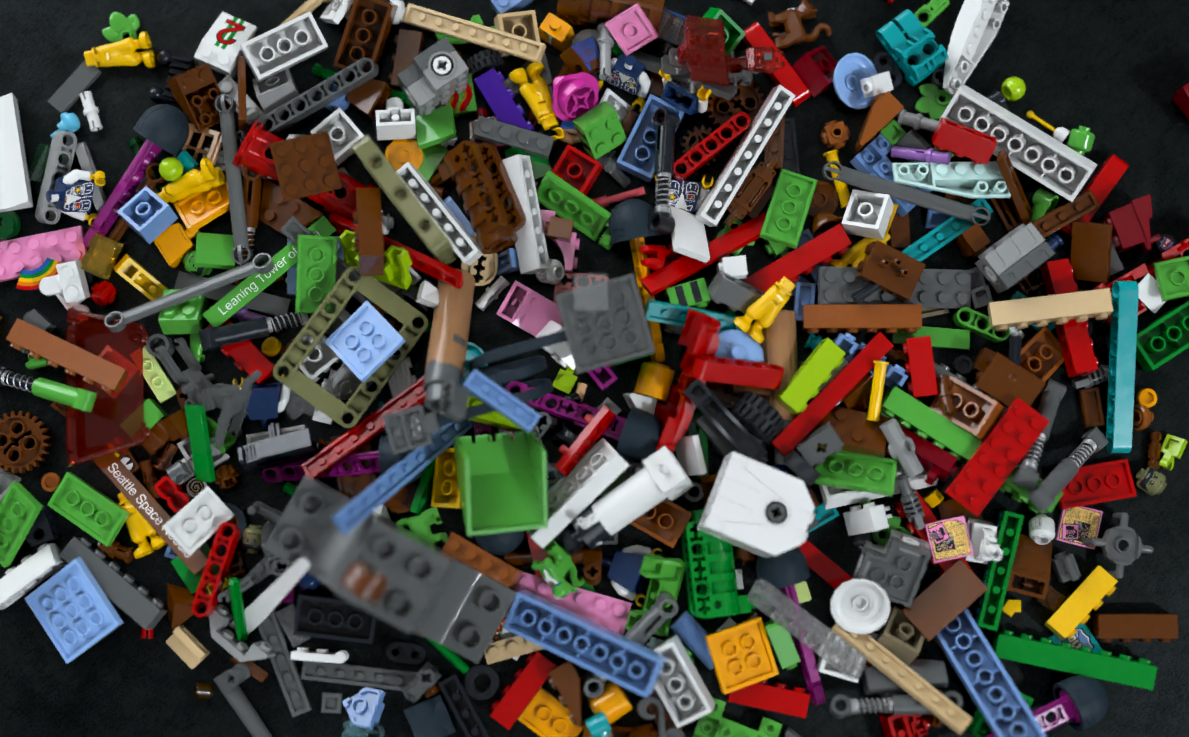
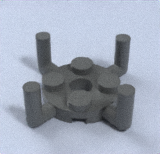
M1126 512L1112 514L1113 520H1120V526L1107 529L1103 539H1082L1083 545L1102 547L1103 557L1116 565L1115 571H1108L1115 579L1123 578L1124 565L1132 564L1133 561L1139 558L1141 553L1151 554L1154 551L1152 546L1142 545V540L1134 532L1135 530L1128 527L1129 515ZM1121 540H1123L1126 545L1123 551H1121L1118 547V544Z

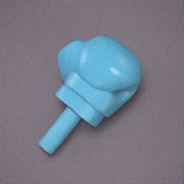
M62 113L60 115L61 122L57 124L59 129L50 135L51 138L58 131L72 133L80 128V120L76 114Z

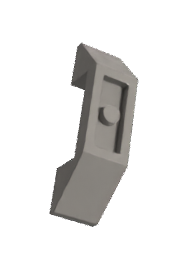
M216 605L213 614L209 616L211 637L239 662L267 659L276 655V652L272 650V646L265 641L253 643L250 648L244 642H239L234 637L235 635L232 631L225 629L232 620L233 615L229 613V609L226 606Z

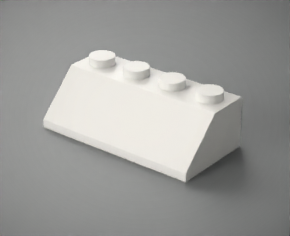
M56 543L41 545L37 548L38 552L36 554L26 556L21 560V565L11 567L5 572L6 575L0 579V610L6 609L67 564L59 556L62 551Z

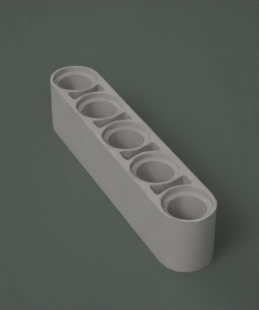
M58 131L53 135L35 211V217L41 223L55 224L59 221L61 211L54 202L49 203L47 201L46 192L55 190L54 175L56 173L58 178L71 171L77 145V137L72 132ZM64 136H66L67 142L65 145L63 143ZM60 154H61L62 157H63V160H62L61 163H59V161H58V157H59ZM47 211H49L50 213L48 219H46L45 217Z

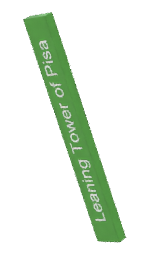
M322 216L308 228L316 236H331L336 232V229L325 216ZM290 242L272 257L274 268L269 273L250 275L202 315L213 327L221 326L297 263L298 246Z

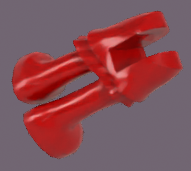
M672 243L667 248L662 244H647L639 249L640 254L648 255V258L641 260V265L653 271L659 270L674 262L672 260H677L683 256V254L673 250Z

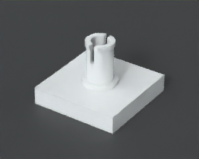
M332 0L320 18L325 23L339 24L343 17L349 18L351 5L354 0Z

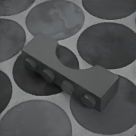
M479 116L474 132V139L511 146L526 152L530 156L547 161L554 141V137L483 116Z

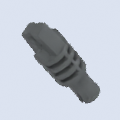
M1099 365L1098 370L1093 373L1071 379L1072 386L1076 389L1082 387L1087 389L1108 381L1109 365Z
M902 476L896 479V483L901 492L900 500L909 522L913 521L917 530L923 529L925 524L922 517L925 514L917 493L912 490L909 478Z

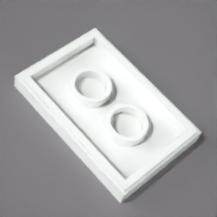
M670 206L669 213L675 220V228L671 233L673 250L707 263L710 259L704 223L695 218L694 214Z
M207 486L162 527L190 556L218 531L221 524L228 522L234 514Z

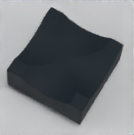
M442 693L404 710L415 737H444L457 730Z

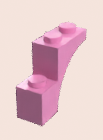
M540 210L543 230L545 229L546 221L550 222L551 216L556 217V211ZM572 232L570 243L551 239L563 255L565 272H573V269H577L578 257H574L575 250H579L580 238H576L577 233Z

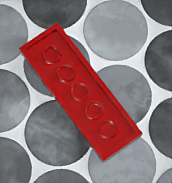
M1016 397L944 492L978 517L1050 421Z

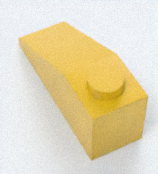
M127 253L114 266L115 271L151 301L162 297L164 289H168Z

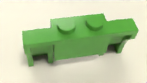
M644 555L640 574L645 578L651 579L643 609L629 611L625 627L628 631L652 607L659 594L664 592L670 593L675 598V601H677L686 562L680 558ZM667 602L662 607L667 608L671 603ZM672 617L668 618L653 635L667 636Z
M713 698L715 702L713 711L699 718L692 737H778L782 724L763 717L758 731L723 718L722 714L726 702Z

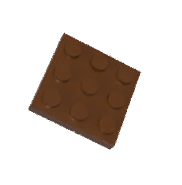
M328 131L269 144L284 202L342 189Z

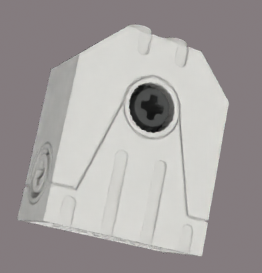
M733 451L723 459L697 530L711 536L713 535V537L761 557L769 558L797 547L806 541L808 536L806 530L808 524H811L814 520L815 513L813 511L815 507L802 480Z

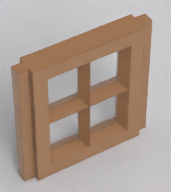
M189 123V136L181 151H187V149L195 151L193 156L195 161L199 152L207 154V157L215 166L223 145L221 132L211 129L199 132L194 124ZM194 132L202 134L197 148L189 145ZM205 136L213 137L209 151L201 149Z

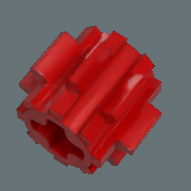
M101 281L100 284L96 282L91 288L93 291L91 299L100 306H105L107 303L111 304L116 298L114 296L116 288L107 281Z

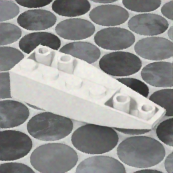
M1007 0L964 1L951 35L947 51L949 58L946 60L944 68L943 88L952 96L955 95L959 87L965 84L995 38L1009 6Z

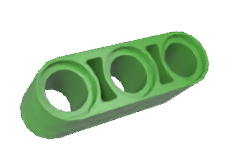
M961 308L953 314L955 325L965 330H970V332L992 342L1003 341L1010 334L1008 327V330L1002 331L1001 338L997 337L995 329H990L989 317L970 308ZM961 312L966 314V322L960 319L959 315ZM978 320L984 322L985 328L983 330L978 328Z

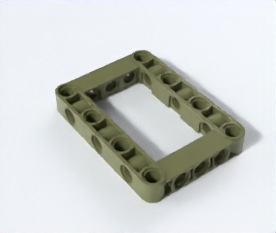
M365 135L351 147L362 161V165L433 257L446 265L459 258L450 240L371 138Z
M356 266L349 267L273 369V375L278 381L344 428H352L359 422L428 327V320L424 314L373 277L363 276L357 282L350 281L349 276L351 273L357 272L360 274L359 267ZM356 292H360L372 303L378 305L404 325L399 334L406 342L398 349L401 353L398 360L388 358L364 383L362 382L345 404L301 373L299 367L322 340L328 327L336 321L345 309L351 296ZM330 303L336 305V311L332 314L326 312V306ZM416 318H421L424 321L422 328L418 329L413 326V321ZM311 335L313 342L305 346L302 342L303 337ZM281 367L289 369L287 377L282 378L279 375ZM370 381L377 383V389L374 392H369L366 388L367 383ZM346 413H351L354 417L353 422L350 424H346L343 421V416Z

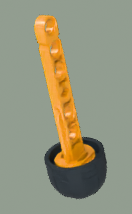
M628 199L619 203L611 212L609 230L612 244L630 242L639 296L645 313L648 299L655 300L654 295L650 296L641 284L640 279L648 276L650 269L641 265V260L646 259L647 255L640 254L639 249L645 245L644 239L659 236L661 233L651 231L648 227V219L654 213V208L643 200ZM646 320L655 353L650 356L651 361L662 363L665 361V353L659 322Z

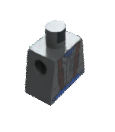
M664 8L658 32L659 36L656 41L662 44L659 53L664 56L668 55L671 48L681 49L686 41L685 32L693 31L698 21Z

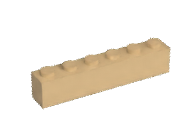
M1110 288L990 302L987 306L990 329H996L998 332L1006 331L1008 327L1024 329L1028 325L1036 324V327L1046 326L1051 322H1056L1058 325L1068 323V320L1084 322L1088 318L1096 317V320L1108 318L1113 312Z

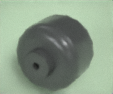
M868 532L854 535L853 545L858 547L859 551H862L866 540L873 543L872 534Z

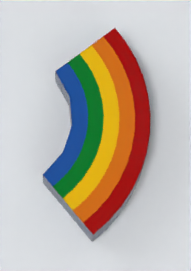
M47 258L38 269L31 271L22 270L16 289L24 291L40 290V281L45 277L58 275L56 265L62 262Z

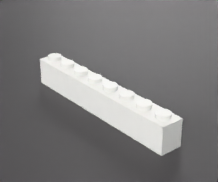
M782 85L772 88L694 216L709 227L717 226L796 96Z

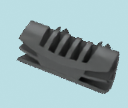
M914 659L907 665L935 689L948 686L944 661ZM875 666L862 671V684L865 696L879 694L881 699H887L888 697L891 698L894 693L906 692Z

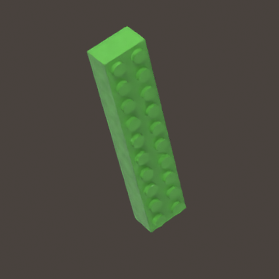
M896 386L887 389L882 397L881 416L896 419L900 426L909 429L916 435L958 458L957 461L962 463L961 467H964L983 442ZM1017 464L998 490L1003 493L1005 491L1012 495L1011 498L1018 503L1024 502L1028 505L1027 508L1036 514L1052 513L1063 492L1061 491L1056 496V501L1049 508L1039 512L1026 497L1030 491L1011 482L1012 476L1019 466ZM1039 477L1035 487L1040 485L1043 479Z

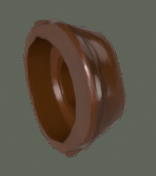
M830 212L816 214L811 223L812 236L816 238L839 223L841 224L843 217H837Z

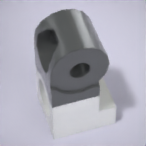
M185 458L166 469L167 474L176 484H183L195 476V472Z

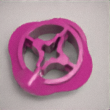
M585 72L556 77L553 80L552 103L555 115L563 121H573L598 105L599 92L597 80L591 74Z

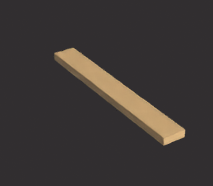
M408 3L402 19L406 24L540 64L546 49L544 43Z
M837 623L832 627V632L959 735L962 734L973 720L870 635L854 634L844 630Z

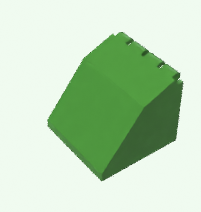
M525 431L514 432V440H511V432L495 433L494 442H492L491 434L475 435V443H472L471 436L454 438L456 475L468 536L548 528L546 450L533 432H529V434Z

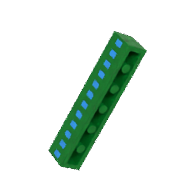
M1009 511L998 512L995 525L998 530L997 543H994L999 545L1003 555H1001L1002 558L999 561L991 560L986 564L982 582L988 590L978 598L973 618L979 627L994 631L998 629L1024 515Z

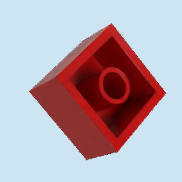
M568 144L551 172L586 196L602 171L603 166L597 160Z

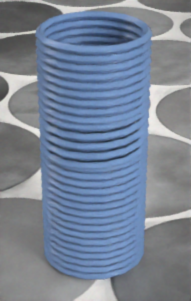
M687 610L684 611L670 624L669 628L674 634L678 635L689 650H692L693 654L702 661L707 669L712 670L714 665L704 637L709 635V633L702 628Z

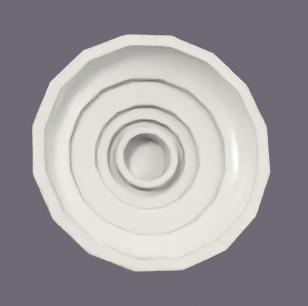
M852 579L842 583L834 591L831 599V613L835 622L844 630L854 634H868L878 630L886 623L890 614V601L886 592L877 583L867 579Z

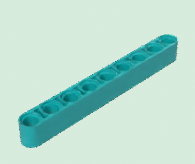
M1115 281L1112 286L1113 312L1111 313L1106 423V438L1109 440V443L1106 445L1108 453H1130L1132 449L1139 292L1136 281Z

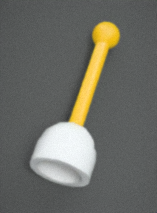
M1028 111L1026 114L1028 118H1033L1053 131L1054 139L1061 143L1070 133L1069 130L1063 127L1055 129L1034 115L1033 111Z

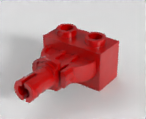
M892 713L879 715L885 737H923L928 735L926 730L931 727V714L924 717L923 714L893 715Z

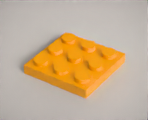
M761 617L704 636L723 694L779 674Z

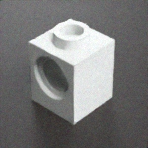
M889 71L860 79L864 98L894 90Z

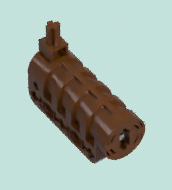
M558 0L557 17L566 23L597 29L600 23L609 21L638 3L658 33L665 0Z
M466 140L461 142L444 156V162L437 166L439 172L431 178L430 184L439 187L444 182H456V191L458 196L463 199L465 213L470 216L472 230L477 233V242L483 254H493L503 251L518 241L516 232L525 225V214L496 145L487 142L477 145L474 141ZM494 163H496L497 165L496 173H493L492 166ZM508 197H510L512 201L511 206L509 208L506 205V200Z

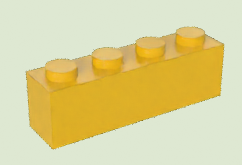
M1098 565L1044 625L1062 641L1066 637L1070 640L1077 632L1076 626L1079 623L1084 625L1091 617L1088 613L1092 609L1096 611L1104 603L1101 599L1105 595L1109 597L1116 590L1114 585L1117 583V580Z

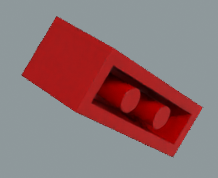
M942 117L932 136V143L937 149L942 151L947 149L958 157L965 156L971 158L970 160L976 164H988L997 146L996 137Z
M931 337L907 338L906 343L903 344V353L908 355V363H905L906 375L910 374L911 382H907L909 394H912L913 398L938 395Z

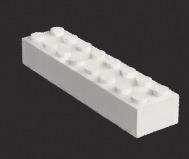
M965 84L958 88L941 116L942 118L996 137L997 146L993 152L995 156H998L999 151L1005 149L1013 167L1073 202L1098 165Z

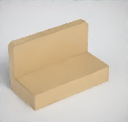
M184 625L178 626L173 631L174 634L166 640L170 648L191 669H194L210 653Z

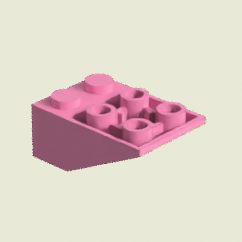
M516 280L496 313L535 337L550 320L559 325L562 323L556 303Z

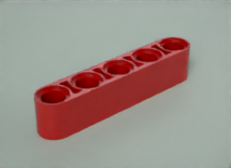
M755 22L745 29L744 32L746 34L742 40L755 57L758 58L761 53H772V61L765 66V71L776 86L782 85L796 95L791 105L796 107L809 98L811 94L808 88L763 28Z
M745 112L735 114L674 163V173L672 176L679 181L686 179L745 133L751 122L749 115ZM742 119L746 125L738 126L736 120ZM728 131L731 137L724 138L721 132ZM713 143L715 144L716 149L709 150L707 149L706 144ZM697 154L700 156L701 160L699 162L692 161L691 156ZM682 166L686 169V172L679 174L676 172V167Z
M1112 154L1084 192L1091 189L1101 206L1129 164L1115 154ZM1099 207L1075 221L1089 222ZM1072 222L1061 228L1070 237H1072Z
M697 355L691 375L696 379L779 389L785 369L779 365Z
M225 522L218 528L192 603V613L197 617H208L215 610L218 595L223 587L241 533L239 526L234 523ZM231 526L233 534L227 537L226 529ZM224 545L226 547V553L225 555L221 556L219 553V549L221 546ZM216 564L220 567V572L217 575L213 573V567ZM208 584L213 585L211 594H208L206 591ZM202 603H205L207 606L204 613H201L199 609Z

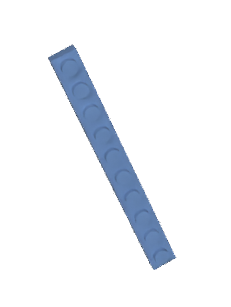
M465 419L441 426L440 432L432 434L434 444L413 449L336 513L331 519L342 535L350 532L454 443V438L460 437L474 426L473 421Z

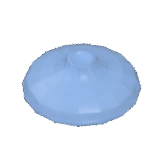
M859 53L847 54L840 59L834 70L833 83L837 96L845 105L854 109L867 108L876 98V96L864 98L860 79L877 74L873 63L865 55Z
M734 329L718 334L719 347L715 357L764 363V354L760 343L755 341L747 332Z

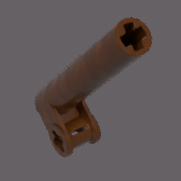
M582 547L578 552L570 555L574 565H584V580L589 586L598 585L602 578V547H597L594 550L590 547ZM515 549L504 555V561L511 565L533 564L530 549ZM591 572H595V577H591Z

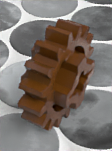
M703 125L700 130L696 126L693 128V132L688 130V137L683 136L682 138L686 143H681L680 148L685 149L681 154H686L704 140L705 137L702 135L709 136L711 134V127L707 131L704 130ZM694 137L695 143L689 146L690 140ZM707 143V144H706L707 149L710 150V149H712L713 147H714V149H716L715 144H713V143ZM718 153L717 155H715L713 158H711L708 162L705 163V166L709 167L710 161L712 163H715V157L719 158L721 154ZM693 155L691 156V159L694 162H699L701 160V158H696Z

